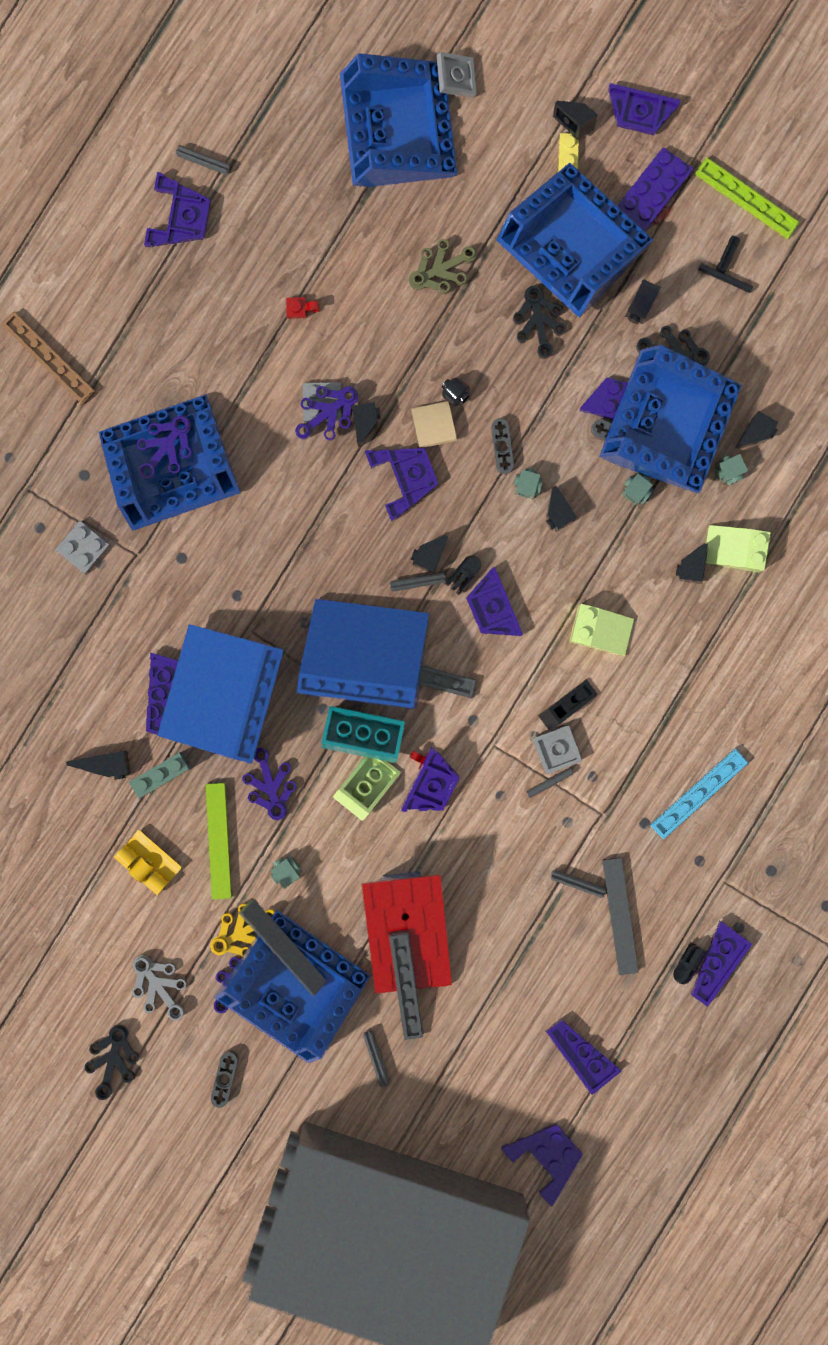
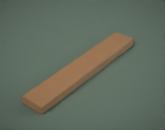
M15 311L1 323L82 405L96 393Z

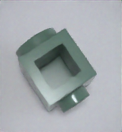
M741 454L732 458L730 455L723 457L719 460L720 463L715 466L717 478L722 480L723 484L727 482L728 486L744 479V474L748 472Z
M526 468V470H521L520 474H516L513 485H516L514 494L533 500L534 495L539 496L543 478H540V474H536L537 471L534 469Z
M637 473L635 477L630 476L624 484L627 487L621 494L634 505H637L639 502L644 504L654 491L651 488L653 484L650 483L651 480L646 475Z
M292 856L285 859L281 857L273 863L274 867L271 869V877L276 884L280 883L284 889L301 877L302 869Z

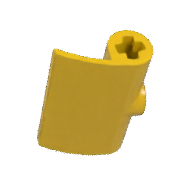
M140 830L114 856L119 863L129 870V874L134 879L145 884L156 895L168 885L182 868Z

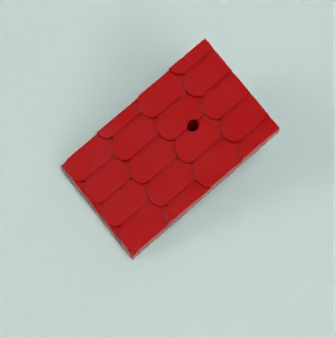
M419 871L382 875L381 881L362 883L375 993L397 991L389 932L404 930L409 932L416 988L425 989L452 985L441 876L421 877V872ZM407 913L409 916L403 917L402 914Z

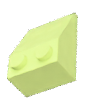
M709 525L706 544H708L706 564L758 573L762 572L765 569L771 532Z
M579 604L569 642L625 656L634 619L600 608Z
M364 757L334 794L333 798L363 821L401 772L387 761Z

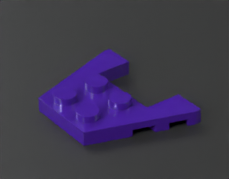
M157 172L155 192L172 194L173 199L167 231L147 228L144 242L145 247L205 239L211 200Z
M425 448L365 451L371 468L387 462L391 463L403 495L402 499L385 505L391 522L438 486V481Z
M557 1123L501 1147L502 1151L512 1162H515L529 1150L553 1177L539 1191L540 1195L551 1207L554 1205L583 1155Z

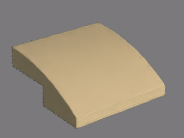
M448 401L411 409L419 448L457 441Z

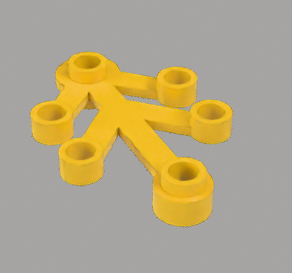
M242 903L238 907V912H240L241 907L246 906L247 903ZM267 909V910H265V912H266L267 914H268V913H272V914H273V913L275 912V910H274V909ZM225 913L222 916L219 936L213 938L210 944L211 951L214 954L224 955L226 952L243 956V950L248 949L249 946L241 948L231 943L238 940L252 944L255 940V936L247 935L254 930L249 924L243 927L245 920L240 914H238L234 933L226 937L228 927L234 918L231 913ZM229 916L231 918V921L226 922L224 920V917ZM222 942L224 947L218 948L217 943Z

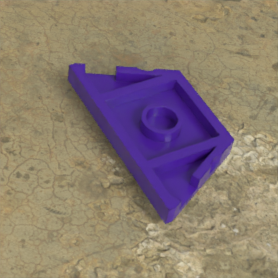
M612 83L609 84L608 88L617 127L650 135L656 134L681 102L679 99Z
M606 378L584 402L579 411L613 420L627 382Z
M493 567L466 597L479 631L482 634L522 636V630L496 568Z
M432 746L401 807L403 812L411 809H419V811L444 810L459 780L458 773Z

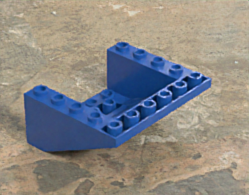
M358 53L340 73L353 186L374 187L455 177L457 175L449 100L448 94L440 93L437 62Z
M568 163L509 213L496 241L580 318L648 248L653 239L577 168Z
M663 345L640 350L599 457L615 465L694 493H700L742 385Z
M206 394L98 432L117 506L132 531L241 493ZM179 415L187 417L191 423L190 431L187 433L188 446L192 452L191 456L187 459L181 457V443L178 436L174 441L180 471L177 474H172L169 471L168 466L170 463L167 451L154 468V476L151 479H143L139 474L140 466L149 463L160 446L150 447L145 451H141L137 447V441L139 439L150 440L168 437L171 431H162L154 436L149 433L148 426L152 423H172L173 419ZM183 422L178 423L179 429L185 427ZM152 426L150 430L151 432L155 433L157 432L158 428L156 426ZM140 442L139 447L145 448L146 442ZM184 449L182 454L184 456L189 455V450ZM172 465L171 470L177 471L178 466ZM146 468L144 470L145 475H149L151 473V470L149 468Z
M315 599L299 672L297 693L417 709L429 613Z
M189 624L157 736L252 764L284 650Z
M276 910L271 916L273 921L327 982L315 996L311 995L257 935L226 978L214 999L304 1061L310 1063L322 1059L371 975Z

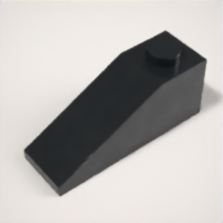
M643 279L625 317L634 324H642L661 287Z
M586 679L547 707L538 716L547 729L551 730L564 722L598 694Z
M127 751L66 762L67 766L105 777L114 776L115 780L126 778V774L131 773Z

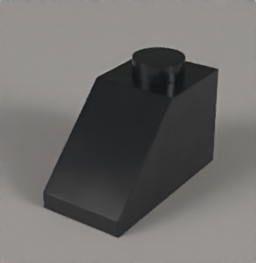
M555 102L553 118L575 138L580 139L595 129L598 115L585 103Z
M375 402L352 405L358 447L365 443L377 427V419H381L380 408L375 407Z
M758 411L752 417L736 448L740 449L763 443L769 438L773 439L778 431L776 426L779 422Z
M554 486L550 493L546 523L551 530L554 529L556 532L576 520L577 516L557 486Z
M444 535L420 545L418 550L414 549L411 557L413 566L434 574L448 536Z
M702 544L683 558L681 565L677 564L676 576H679V581L703 584L708 544Z

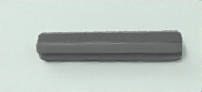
M179 145L176 149L178 157L228 175L231 166L229 163Z
M442 572L394 580L390 582L391 591H399L445 583L446 576Z
M553 870L550 878L556 882L600 898L605 896L606 889L604 887L557 870Z
M368 1030L363 1033V1037L380 1087H385L389 1085L390 1081L373 1030Z

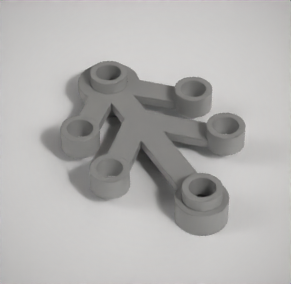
M146 955L137 956L133 961V969L137 973L135 987L132 990L133 996L140 998L145 993L143 981L146 976L149 980L147 1000L143 1007L144 1011L152 1013L156 1009L154 1001L157 991L169 1008L168 1017L174 1021L179 1020L184 1014V1008L182 1005L174 1002L163 986L173 987L181 991L187 986L186 979L179 978L175 980L156 977L152 970L163 971L165 974L171 975L176 970L175 964L172 962L167 964L155 963ZM144 961L146 963V967L142 968L140 966V962ZM168 965L172 966V972L167 971L166 967ZM178 981H182L184 987H179ZM136 988L141 989L142 993L140 995L135 992ZM147 1004H151L153 1009L148 1010ZM178 1008L180 1010V1013L175 1014L173 1012V1009Z

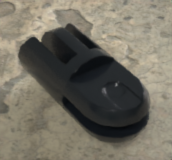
M474 555L467 556L445 582V585L449 586L453 582L450 589L454 591L458 588L456 594L460 595L480 570L481 560Z
M690 942L674 970L673 976L675 981L683 985L689 983L707 952L693 942Z

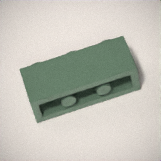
M179 752L129 781L139 799L189 771L192 767L184 753Z

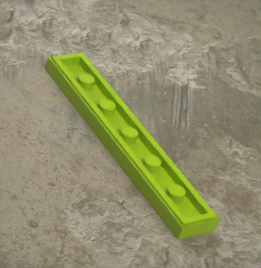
M708 157L705 158L695 173L697 177L786 239L790 237L800 223Z
M226 783L205 784L212 899L232 898Z

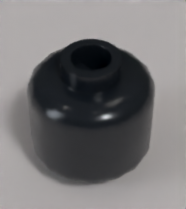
M458 377L451 380L447 379L442 385L443 398L453 406H462L470 397L469 386Z

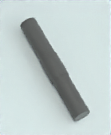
M568 768L526 792L529 798L574 774Z

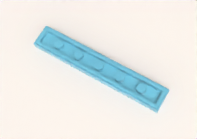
M734 748L656 818L650 826L664 840L744 768L748 761Z

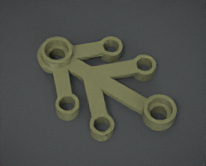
M441 239L438 242V252L433 267L425 272L428 260L432 258V251L430 248H423L421 250V261L418 270L412 272L409 277L410 286L415 290H422L428 287L439 291L441 294H447L450 290L449 283L446 281L438 283L430 280L435 276L456 282L459 286L464 285L467 280L464 273L455 274L446 270L462 262L467 264L473 263L476 259V250L471 246H467L462 250L461 254L442 263L445 252L449 249V242L446 239ZM445 243L447 247L441 248L440 244ZM471 251L472 255L467 256L465 253ZM429 252L430 256L425 257L423 256V253ZM462 276L465 280L463 282H459L457 278ZM420 277L422 281L418 283L415 281V278ZM446 285L448 289L443 291L440 287Z

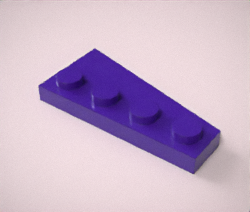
M150 652L146 732L158 735L178 661Z
M720 920L691 992L693 997L707 1007L752 946V943Z
M558 1020L545 1031L591 1095L622 1072V1070L562 1020Z

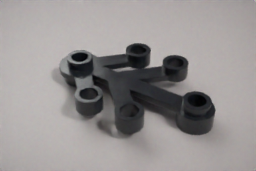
M530 286L524 294L526 301L520 310L514 314L513 322L517 325L522 324L525 319L524 315L531 306L533 315L524 328L517 333L516 338L519 343H525L528 339V334L536 324L539 340L537 354L542 359H548L552 355L553 347L547 342L544 324L552 328L557 336H562L565 333L566 327L564 324L556 322L541 312L540 305L550 310L551 316L555 318L561 315L562 308L560 305H555L544 298L541 288ZM534 293L537 295V298L532 299L530 295ZM554 308L559 310L558 314L553 313ZM519 315L522 317V320L517 321L515 317ZM557 327H562V328H563V331H562V332H558V331L556 330V328H557ZM524 334L526 338L522 340L519 338V335ZM547 349L548 354H542L541 350Z
M662 327L660 336L666 339L672 347L667 348L703 366L709 362L710 355L708 351L697 347L691 338L689 330L684 329L678 335L679 340L685 342L690 351L683 350L672 334L671 327ZM663 330H668L669 335H664ZM686 333L688 338H682L681 334ZM644 337L638 341L636 349L640 353V350H642L640 345L645 344L647 348L658 345L652 344L649 338ZM701 355L703 360L698 361L696 356Z
M123 1025L113 1026L109 1031L108 1037L99 1042H93L89 1047L90 1053L96 1055L102 1048L112 1043L109 1052L94 1061H88L84 1066L87 1073H93L99 1066L107 1062L102 1084L95 1090V1095L99 1100H106L112 1094L110 1083L115 1064L125 1083H130L135 1076L132 1070H128L118 1053L121 1046L127 1055L128 1063L135 1064L139 1060V1054L132 1050L127 1041L129 1033ZM116 1031L122 1032V1037H118ZM93 1045H97L99 1050L94 1051ZM130 1055H135L136 1060H131ZM88 1064H92L94 1069L90 1070ZM129 1073L131 1079H126L125 1074ZM102 1088H107L108 1093H103Z

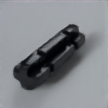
M733 235L729 239L728 245L720 259L721 261L718 263V271L723 273L727 271L740 243L739 237Z

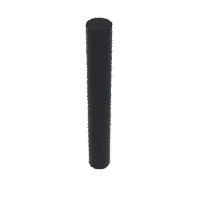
M703 263L698 268L699 271L748 293L753 288L752 285Z

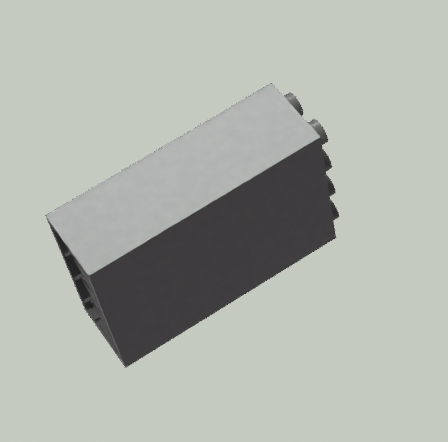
M304 1122L301 1134L290 1131L280 1163V1167L289 1169V1171L278 1168L242 1282L252 1285L248 1301L380 1345H490L530 1222L524 1194L308 1122Z

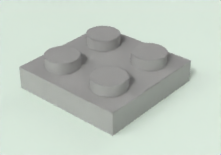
M440 52L437 55L440 93L470 98L476 96L473 57Z
M341 382L303 383V398L331 404L338 400L331 397L321 399L317 396L316 389L319 386H324L329 390L341 391ZM320 389L318 394L323 396L325 394V390ZM304 401L303 406L309 407L310 402ZM342 407L337 410L336 422H339L342 418ZM303 409L304 423H308L323 410Z
M79 520L55 550L81 572L87 574L111 545Z
M569 725L532 738L546 775L582 761Z

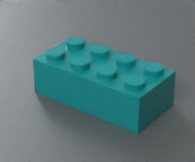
M329 706L321 748L397 763L405 721Z

